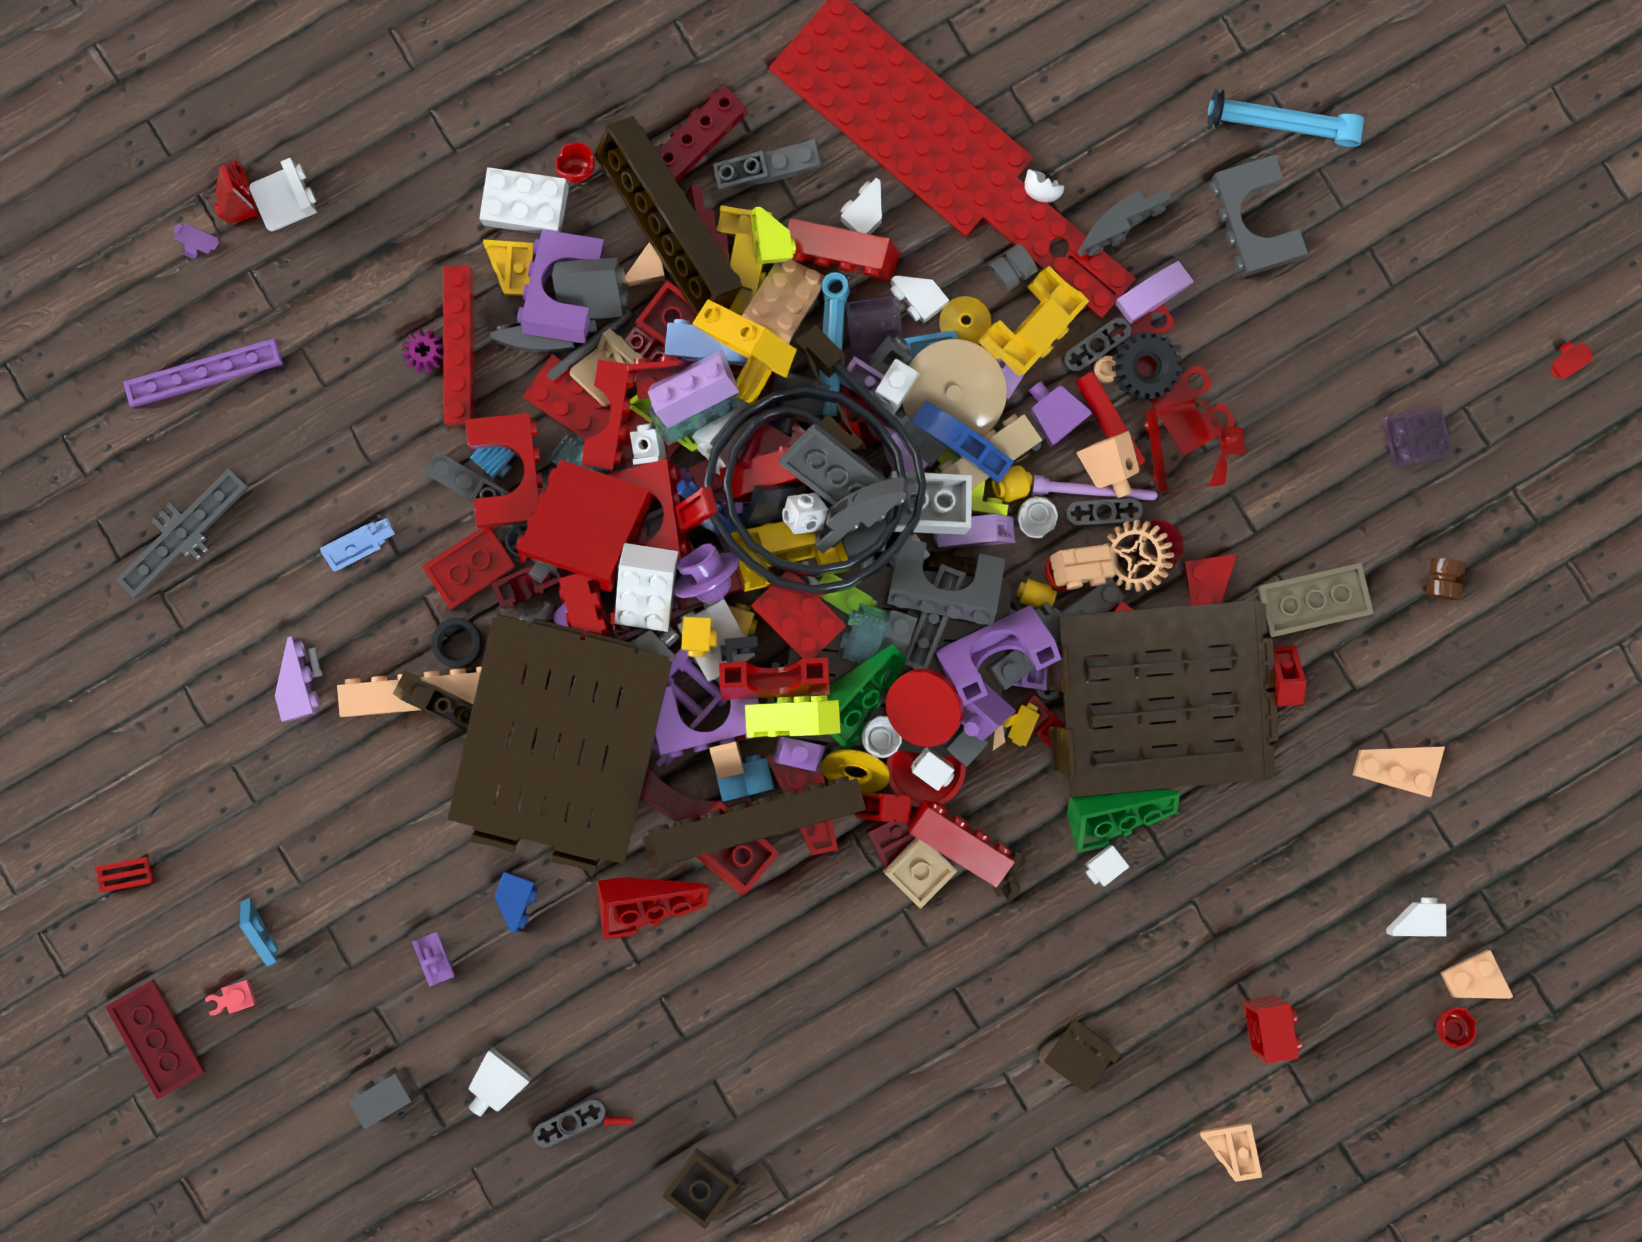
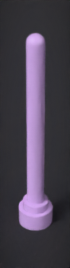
M1033 475L1032 496H1043V494H1048V492L1117 497L1112 486H1105L1099 489L1095 485L1049 481L1044 475ZM1131 488L1132 492L1120 498L1155 500L1158 495L1155 490Z

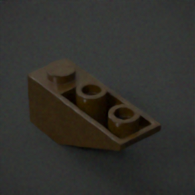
M404 671L393 692L396 697L465 731L468 730L473 708L472 703L415 674Z

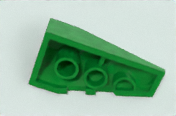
M893 644L830 685V694L827 695V701L839 700L841 733L829 735L846 750H849L862 736V730L867 724L874 709L878 710L882 704L880 698L885 689L893 685L907 661L905 656Z
M1143 790L1069 797L1067 814L1076 852L1082 853L1103 848L1110 844V839L1120 834L1126 837L1132 834L1131 830L1142 824L1150 826L1177 813L1180 798L1179 791Z

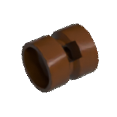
M1431 558L1429 573L1433 575V578L1428 580L1426 595L1441 599L1461 600L1463 585L1459 580L1465 576L1466 562L1446 558Z

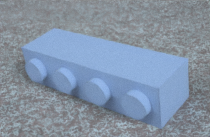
M675 319L674 323L667 324L665 356L681 357V360L699 361L722 349L729 365L745 366L748 358L724 346L695 325H690L688 320Z

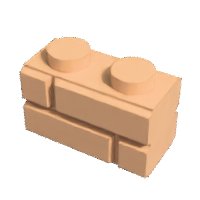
M1108 545L1060 550L1051 555L1050 561L1052 570H1054L1053 574L1056 585H1066L1067 589H1076L1082 587V583L1090 582V586L1105 584V579L1114 574Z

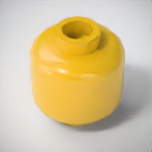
M1020 465L1011 466L999 483L992 479L994 494L1004 502L1026 498L1030 493V487L1033 486L1032 475L1030 472H1026Z

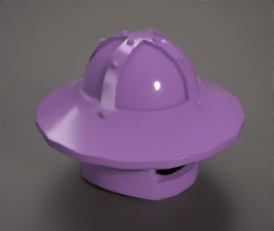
M711 544L702 545L677 562L676 566L680 574L683 575L676 581L673 588L675 595L681 598L696 596L703 603H713L717 600H722L731 587L730 576L738 567L740 562L738 557L730 552L719 554L717 549Z

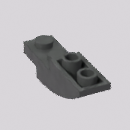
M815 139L769 152L762 150L713 164L719 190L778 181L798 176L800 172L823 167L818 143Z
M1139 190L1116 203L1096 222L1077 252L1079 257L1086 254L1093 256L1102 251L1103 246L1110 243L1112 246L1123 242L1131 227L1144 220L1143 217L1152 214L1154 217L1164 212L1166 205L1171 200L1168 190L1161 191L1146 199L1143 198Z
M595 320L590 321L587 337H591L599 331ZM502 325L496 327V331L490 332V337L494 342L519 351L548 354L576 350L575 342L523 334L521 326L511 328V325Z
M437 450L423 471V474L473 503L474 499L510 494L508 491Z
M900 477L876 482L839 500L828 509L826 525L823 526V530L816 532L815 547L822 553H825L830 547H836L841 542L842 537L849 531L853 532L856 530L861 522L870 527L876 521H882L892 507L900 505L906 499L907 479Z

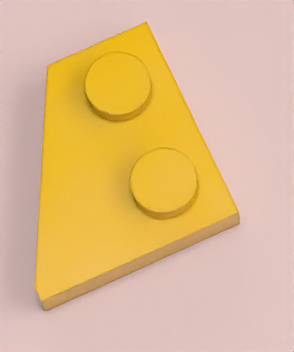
M483 239L484 247L491 260L503 293L505 295L523 296L524 285L530 283L531 277H528L530 261L534 262V243Z

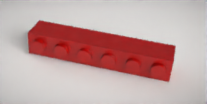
M443 266L444 424L449 428L466 427L465 419H475L474 271L470 266Z

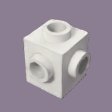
M817 493L788 496L785 508L782 511V518L793 534L823 530L828 508Z

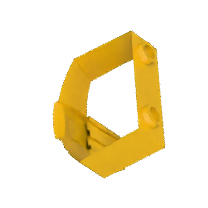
M710 300L706 301L692 324L724 346L748 358L736 380L739 393L735 394V396L753 404L756 402L772 371L787 378L797 349L765 327Z

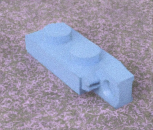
M386 518L375 524L373 522L321 547L320 550L332 570L337 571L381 549L380 545L385 542L386 538L394 535L395 532L392 524Z

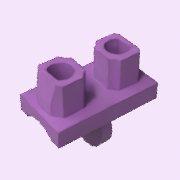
M438 932L412 942L429 987L455 977Z

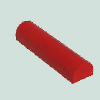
M1094 372L1086 374L1075 382L1107 439L1128 431ZM1131 437L1137 463L1140 467L1145 464V459Z

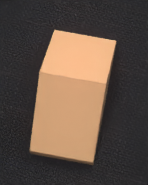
M650 242L625 276V284L629 287L666 281L663 263Z
M739 742L709 748L718 779L744 773Z

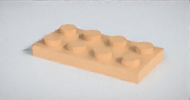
M792 259L787 262H777L773 265L742 317L765 327L789 344L822 290V282L826 276Z

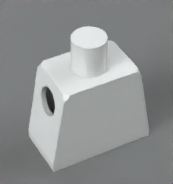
M895 359L877 387L874 397L895 415L920 373L900 360Z
M492 1047L486 1054L468 1088L476 1095L469 1105V1109L480 1117L489 1106L498 1112L531 1081L532 1077Z

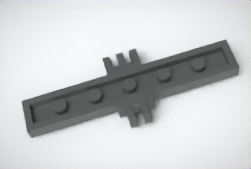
M228 468L183 513L169 502L166 506L173 514L170 516L162 509L159 515L165 522L162 523L156 517L151 520L162 534L115 580L133 598L137 599L182 554L186 557L192 555L196 560L200 561L203 557L196 549L199 547L206 554L210 551V548L204 543L207 538L203 533L249 487L232 469Z
M1109 577L1105 579V584L1094 586L1061 612L1057 608L1052 609L1047 602L1041 605L1046 615L1039 608L1035 610L1054 638L1055 643H1059L1058 616L1108 612L1125 598L1113 578ZM1012 649L988 667V670L1000 688L1007 690L1035 667L1024 652Z

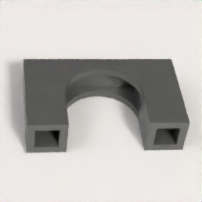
M1276 154L1214 174L1211 179L1212 182H1210V190L1213 197L1218 198L1220 205L1218 207L1219 218L1222 222L1226 223L1228 229L1226 239L1228 245L1234 248L1236 254L1234 256V264L1237 271L1242 272L1243 277L1301 260L1308 254L1300 229L1275 237L1264 238L1251 233L1241 219L1240 209L1245 197L1252 193L1278 186L1282 182L1283 176Z
M908 539L896 555L887 604L993 626L998 608L1005 559L979 554L973 582L962 590L946 591L932 585L923 573L922 566L927 543Z

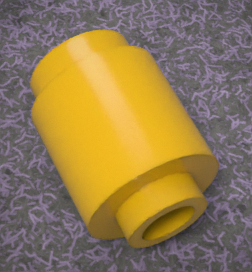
M1028 578L1026 583H1020L1016 597L1020 598V604L1031 605L1033 608H1039L1043 611L1041 605L1045 602L1052 608L1057 591L1052 590V587Z

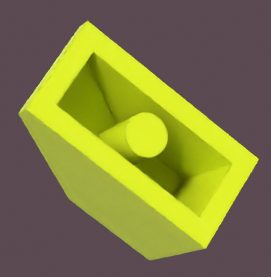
M755 207L750 211L756 264L787 262L792 259L796 246L794 238L790 236V231L762 207Z

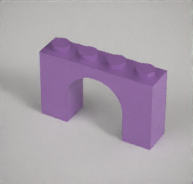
M542 229L540 239H535L533 254L536 257L535 261H530L528 277H531L530 283L524 285L523 300H525L524 307H519L517 322L521 323L523 334L585 343L590 324L589 308L556 302L546 295L544 286L552 277L555 262L604 258V239Z
M1031 605L994 622L993 626L988 625L935 651L942 671L954 684L959 696L962 698L963 706L988 695L978 668L988 656L998 651L1015 649L1024 652L1037 671L1061 660L1054 638Z
M673 686L666 687L655 733L660 755L667 754L669 759L683 755L682 750L693 747V751L698 752L709 749L708 743L719 741L720 745L735 742L734 737L745 735L746 739H750L747 738L745 705L759 704L758 698L730 699L731 709L725 723L714 731L698 732L688 727L682 720Z

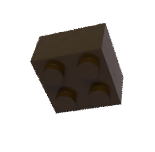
M696 1148L664 1190L662 1197L706 1229L737 1188L739 1180Z

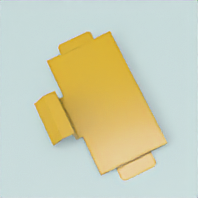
M1028 703L1027 706L1021 705L1018 714H1014L1003 723L1007 728L1012 726L1008 737L1013 739L1012 742L1019 746L1023 745L1026 747L1040 715L1037 713L1038 707L1031 703Z

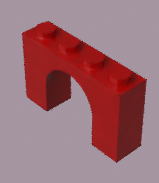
M529 413L465 419L469 450L492 447L510 449L521 458L525 470L521 484L510 494L474 499L477 528L527 523L532 512L535 513L538 507V489L543 488L541 472L536 473L535 462H540L539 446L533 447L532 436H537L536 420H530Z
M663 459L608 474V476L650 489L651 499L659 500L662 504L664 519L660 530L650 540L635 545L678 551L677 562L692 552L686 538V532H682L675 510V506L684 501V498L678 494L676 489L677 484L681 481V473L677 466L668 459Z

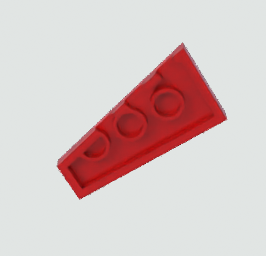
M774 755L766 756L783 793L797 789L800 794L803 788L821 782L826 787L823 772L820 773L773 762ZM832 820L800 829L812 855L838 850Z

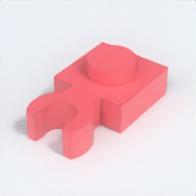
M249 979L221 988L223 996L212 994L205 998L206 1002L215 1000L218 1004L217 1009L209 1012L210 1015L221 1013L225 1007H227L230 1014L257 1004Z

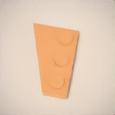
M1445 747L1359 750L1352 775L1431 797Z

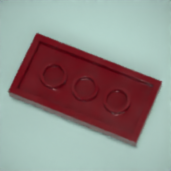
M155 979L105 1007L157 1100L206 1072Z

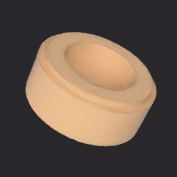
M1102 356L1094 364L1093 372L1100 382L1110 383L1114 381L1113 377L1116 376V372H1112L1111 366L1115 365L1112 356Z

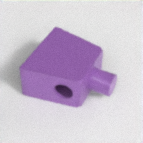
M1040 381L1029 390L1038 402L1031 408L1030 413L1050 448L1092 414L1087 407L1061 385L1050 392Z
M984 681L983 683L988 695L963 706L964 713L962 719L965 733L969 736H976L981 741H984L1015 713V710Z
M778 736L773 762L822 773V762L826 756L827 747Z

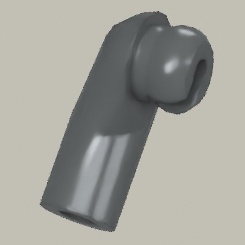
M544 601L538 613L530 615L525 613L519 619L527 621L526 626L530 627L534 618L549 622L556 606Z

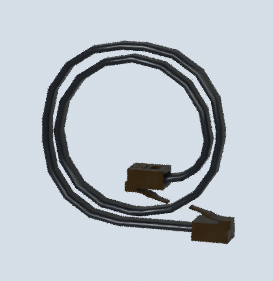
M815 325L805 335L801 334L795 340V347L808 360V365L820 386L822 381L816 372V366L828 378L836 373L896 433L913 459L918 492L912 518L894 544L875 562L846 580L818 585L781 579L753 560L733 539L717 513L710 517L711 522L730 551L748 569L778 589L810 596L850 590L880 571L899 553L918 526L927 489L921 452L901 422L843 366L845 353ZM803 386L771 392L742 410L732 419L711 448L704 478V487H711L713 493L712 485L720 453L736 431L752 417L775 403L811 398L835 403L847 432L829 414L822 420L808 410L791 406L768 409L752 419L730 449L723 479L729 520L747 548L778 570L809 577H819L850 571L879 553L900 524L904 502L898 506L895 505L892 519L875 543L847 561L810 566L781 560L753 540L736 514L732 481L738 455L756 430L770 421L784 418L805 421L811 426L816 423L856 454L863 448V441L850 428L849 421L839 406L840 404L864 420L877 433L893 457L897 478L904 477L906 479L901 450L882 422L872 412L843 393L812 386Z

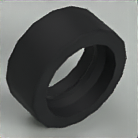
M450 618L441 622L435 628L431 637V648L434 656L442 664L452 668H464L472 665L480 657L483 650V637L480 630L472 622L462 618ZM452 628L467 630L473 640L471 651L460 659L449 657L442 648L444 634Z

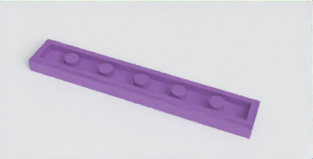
M272 338L127 380L123 384L129 405L134 408L283 365L277 340Z

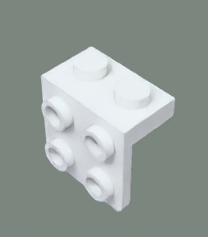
M291 158L281 161L283 170L250 184V191L264 224L269 231H276L317 213L313 204L317 202L315 195L310 187H306L303 180L306 178V174L301 164L296 165Z

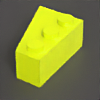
M827 695L811 696V701L810 696L794 697V702L793 697H777V703L745 705L747 738L841 733L839 700L827 701Z

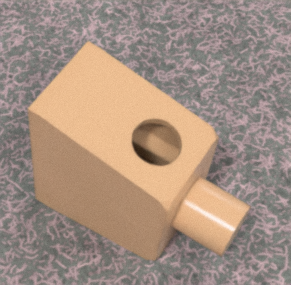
M1129 431L1094 443L1077 452L1078 457L1097 488L1100 489L1112 484L1117 498L1132 492L1127 478L1138 473L1139 466Z

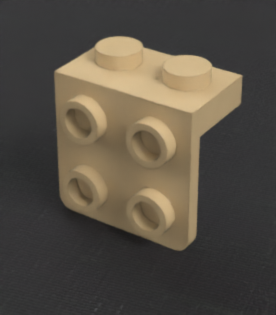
M609 328L602 334L598 347L571 368L570 376L602 406L607 407L610 405L608 398L600 389L594 386L598 359L634 364L633 359L643 357L630 348L621 336L616 335Z

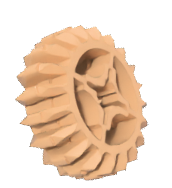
M1135 520L1133 527L1129 521L1125 522L1124 530L1120 526L1114 529L1117 536L1114 534L1107 536L1113 543H1105L1109 547L1110 561H1112L1114 574L1110 578L1118 576L1119 578L1116 581L1118 586L1126 581V590H1131L1133 584H1135L1137 592L1142 590L1143 584L1147 590L1152 589V582L1156 585L1161 584L1159 576L1166 578L1169 575L1163 567H1173L1171 562L1166 561V558L1174 557V553H1166V548H1170L1172 542L1164 544L1162 540L1168 535L1163 533L1158 536L1157 533L1160 530L1158 525L1150 531L1151 523L1149 521H1146L1142 528L1140 520ZM1129 535H1140L1132 548L1120 546ZM1147 538L1155 545L1158 557L1148 551ZM1139 548V554L1146 559L1138 560L1137 563L1136 556L1130 552H1136ZM1118 554L1128 561L1127 570L1129 573L1121 566ZM1143 564L1156 565L1155 569L1148 576L1136 577Z

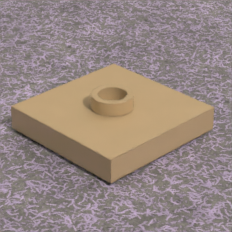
M915 838L883 872L921 909L953 877L957 870L937 850Z

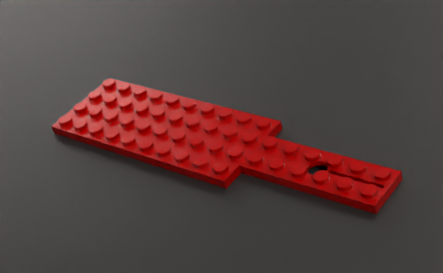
M827 0L769 66V71L963 237L966 238L983 219L1014 246L1017 244L1022 245L1038 267L1044 269L1050 266L1066 283L1080 291L1089 300L1085 307L1099 319L1106 315L1117 299L1136 280L1134 276L1103 250L1093 256L1086 254L1079 257L1077 252L1087 236L1048 203L1039 202L1031 198L1026 193L1025 184L1018 179L1033 161L1034 157L849 0ZM1057 238L1064 239L1069 244V253L1065 257H1054L1049 250L1051 241Z

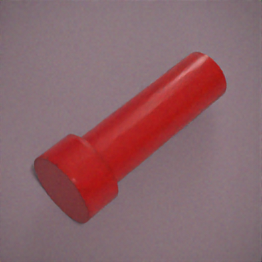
M605 1115L604 1126H633L634 1117H610V1115Z

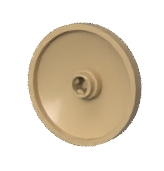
M962 339L941 340L921 350L908 365L920 373L902 402L905 413L910 417L914 418L927 400L981 436L989 432L999 420L1006 402V381L996 359L983 347Z

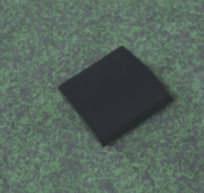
M802 483L754 486L751 503L744 504L741 522L746 529L761 527L766 523L784 522L782 511L785 508L787 497L805 494L806 487Z

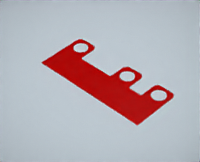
M1161 305L1131 324L1129 337L1145 332L1162 334L1174 326V320L1167 308ZM1162 312L1166 315L1167 323L1164 327L1155 328L1151 325L1150 317L1153 313ZM1121 326L1110 333L1111 338L1117 334L1121 337L1124 336L1122 332L1125 328ZM1142 356L1137 362L1138 372L1146 377L1154 373L1156 367L1154 360L1149 356ZM1197 365L1179 375L1180 379L1178 383L1173 384L1174 388L1171 391L1166 392L1164 396L1149 399L1153 407L1157 409L1189 401L1209 390L1212 383L1205 370ZM1193 373H1199L1204 378V385L1198 390L1190 388L1187 383L1188 377ZM1194 403L1157 410L1159 417L1183 456L1219 436L1218 428L1212 425L1209 414L1207 412L1200 414ZM1218 404L1212 408L1214 412L1222 411L1227 415L1228 421L1225 426L1233 427L1235 425V420L1226 405Z

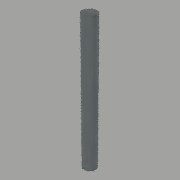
M625 309L623 317H615L546 373L551 381L556 380L599 344L602 334L609 328L615 332L633 317L631 312Z

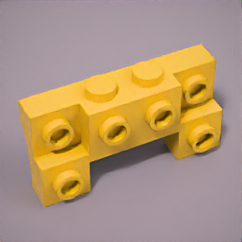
M721 205L716 232L735 238L730 267L739 276L743 285L729 310L742 316L765 280L767 272H763L764 264H756L750 215L752 210Z
M1050 266L1042 269L1027 286L1041 302L1013 333L999 320L978 341L996 360L1001 358L1018 377L1025 374L1039 357H1045L1053 349L1051 345L1053 341L1061 339L1069 331L1068 324L1089 302L1080 291L1066 283Z
M784 522L766 523L761 527L747 529L756 543L781 560L795 562L815 557L818 566L848 560L842 540L836 547H830L825 553L819 551L815 547L816 532L818 531L793 534ZM737 532L730 533L733 539L753 560L766 569L773 567L751 552ZM741 561L739 562L737 572L744 592L770 586L769 582L748 569Z

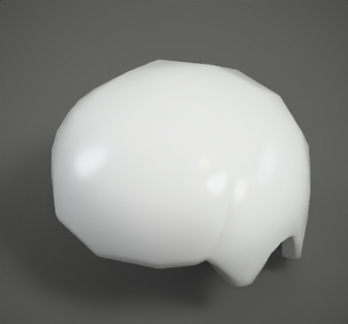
M1031 169L1027 171L1025 190L1031 198L1039 202L1048 203L1059 199L1063 194L1064 185H1059L1058 180H1054L1051 183L1049 178L1045 179V174Z
M1035 496L1029 498L1020 506L1017 519L1020 529L1028 537L1039 539L1055 528L1058 513L1055 505L1049 499Z
M877 716L868 721L862 730L861 739L863 746L871 755L877 758L891 756L897 752L902 743L901 736L890 724L888 716Z

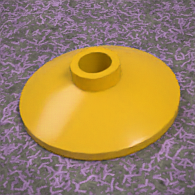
M969 296L957 297L948 302V305L943 308L939 319L940 331L956 330L957 339L979 345L978 341L991 327L990 312L976 298ZM967 316L970 318L971 323L964 325L961 322V318Z

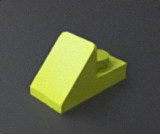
M985 481L972 489L971 513L1007 516L1008 505L1002 504L1003 500L987 498V502L982 501Z

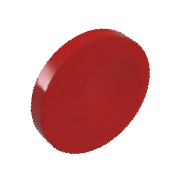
M915 669L903 674L890 687L886 698V712L890 724L903 739L917 746L933 747L946 742L956 733L962 723L964 713L962 698L959 696L954 684L946 676L934 670Z

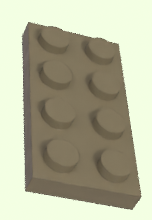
M1362 563L1257 586L1261 604H1266L1269 638L1374 614Z

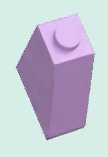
M998 514L971 517V529L965 535L933 533L937 547L940 548L1015 543L1013 517Z

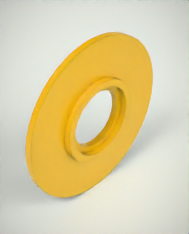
M839 750L828 754L822 762V772L829 781L848 776L849 780L856 779V777H852L845 772L844 768L847 766L864 769L867 775L857 778L861 792H876L886 787L889 783L890 772L887 766L878 758L865 752Z

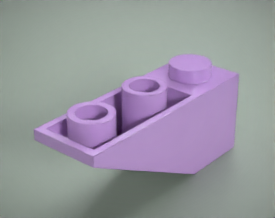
M293 636L287 638L275 692V699L282 722H289L317 714V707L320 706L317 693L315 691L312 692L310 681H313L309 666L304 664L303 656L306 655L303 642L301 640L298 641V638Z

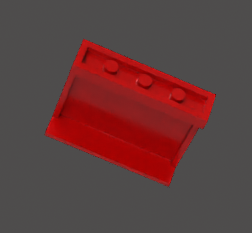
M560 460L557 468H553L549 474V484L546 491L542 490L539 495L536 512H532L528 518V528L525 535H521L517 541L516 550H518L520 561L525 563L526 558L529 557L599 581L600 589L611 592L618 576L624 543H633L651 504L650 489Z

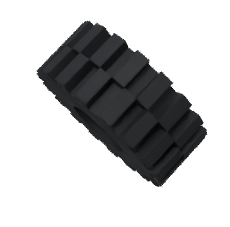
M1145 332L1124 340V344L1118 346L1116 349L1118 353L1113 355L1112 358L1115 361V365L1111 366L1112 372H1116V376L1113 378L1115 383L1119 382L1121 384L1119 386L1121 391H1127L1128 396L1143 400L1164 396L1166 392L1174 388L1173 384L1178 383L1180 379L1177 374L1182 372V366L1178 365V361H1181L1182 357L1176 354L1175 351L1178 348L1176 345L1170 344L1171 339L1168 337L1163 338L1161 337L1162 334ZM1142 356H1149L1155 362V371L1148 377L1142 376L1137 370V362Z

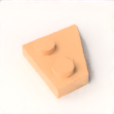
M1485 950L1440 972L1452 997L1507 999L1513 997L1491 950Z
M1251 1122L1200 1131L1201 1138L1213 1150L1215 1156L1223 1163L1235 1182L1262 1178Z

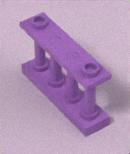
M681 648L672 662L667 687L673 686L676 699L697 717L689 726L695 730L717 705L722 708L728 700H722L720 688L712 681L708 682L705 675L692 664L693 660L688 656V652L683 651ZM678 670L687 672L715 698L705 710L674 683L675 679L672 676ZM655 737L652 749L660 755L657 738ZM667 754L660 755L661 758L655 764L659 767L663 764L669 766L676 757L668 759Z

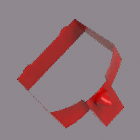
M1193 399L1146 411L1145 429L1150 435L1155 470L1152 473L1154 485L1157 486V491L1171 492L1167 488L1157 410L1198 402L1209 414L1213 424L1218 427L1221 455H1218L1216 468L1208 486L1172 491L1196 490L1225 485L1227 476L1226 456L1246 454L1242 428L1221 426L1213 409L1206 400Z

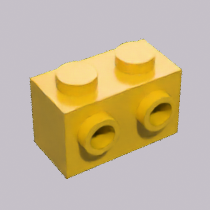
M683 617L682 650L688 652L689 657L705 658L706 653H712V647H717L718 631L713 630L714 621L711 618Z

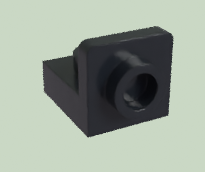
M758 636L725 639V645H720L721 660L727 661V663L733 662L732 650H737V655L754 653L753 648H759Z

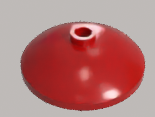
M897 750L896 753L887 757L886 766L890 772L889 784L895 794L909 796L911 798V805L919 807L924 799L930 803L936 801L941 805L945 804L958 793L964 782L966 767L954 757L942 756L953 764L954 777L946 787L942 785L938 791L912 772L911 765L920 753Z

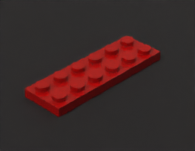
M552 354L522 397L583 440L599 434L605 429L610 420V405L607 407L602 406L570 376L572 367L556 380L551 381L546 373L562 361ZM630 409L629 414L624 413L623 424H627L625 440L620 439L618 449L623 451L621 466L626 469L648 464H633L634 454L630 432L637 430L636 425L650 422L632 409ZM662 431L667 457L665 459L670 461L681 444ZM643 439L644 448H647L648 442Z

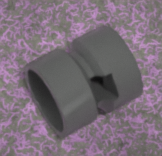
M1020 244L1015 245L1006 252V259L1003 257L997 258L988 264L992 276L1006 293L1020 283L1019 278L1026 280L1038 271L1033 259Z

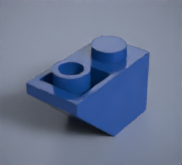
M505 871L495 894V900L510 932L517 933L520 928H525L529 918V914L525 912L528 904L534 903L539 889L535 888L537 881Z

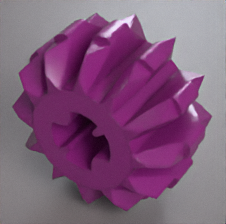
M418 329L417 338L410 333L408 337L412 342H403V347L409 350L403 352L402 357L409 359L406 365L409 368L415 366L417 373H421L423 368H425V371L430 374L432 373L431 365L440 369L441 365L437 361L438 359L444 361V354L440 353L444 351V344H440L443 338L440 335L434 337V331L431 329L427 331L426 335L422 329ZM424 346L430 350V352H426L428 355L425 357L419 353V351H423L421 348Z

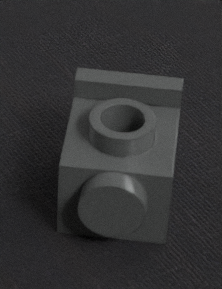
M888 335L878 349L870 354L871 367L885 375L895 359L906 364L911 359V353L908 349L909 344L900 336L894 339ZM891 350L895 352L892 355H888Z

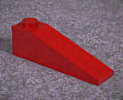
M238 160L221 166L215 191L218 203L214 204L218 217L220 219L223 218L230 225L258 216L259 213L250 191L244 166Z
M632 877L597 881V899L603 940L631 936L638 933L637 929L648 924H652L654 927L661 924L660 920L672 915L680 917L708 906V884Z

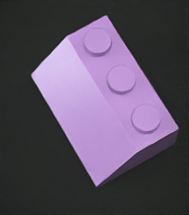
M722 349L652 384L648 390L654 412L667 428L739 393Z

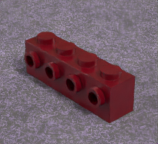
M726 86L720 90L715 89L708 96V102L702 108L697 107L691 112L688 117L689 121L683 127L679 125L671 132V139L664 145L661 143L656 147L660 158L671 170L676 183L691 171L747 115V107Z

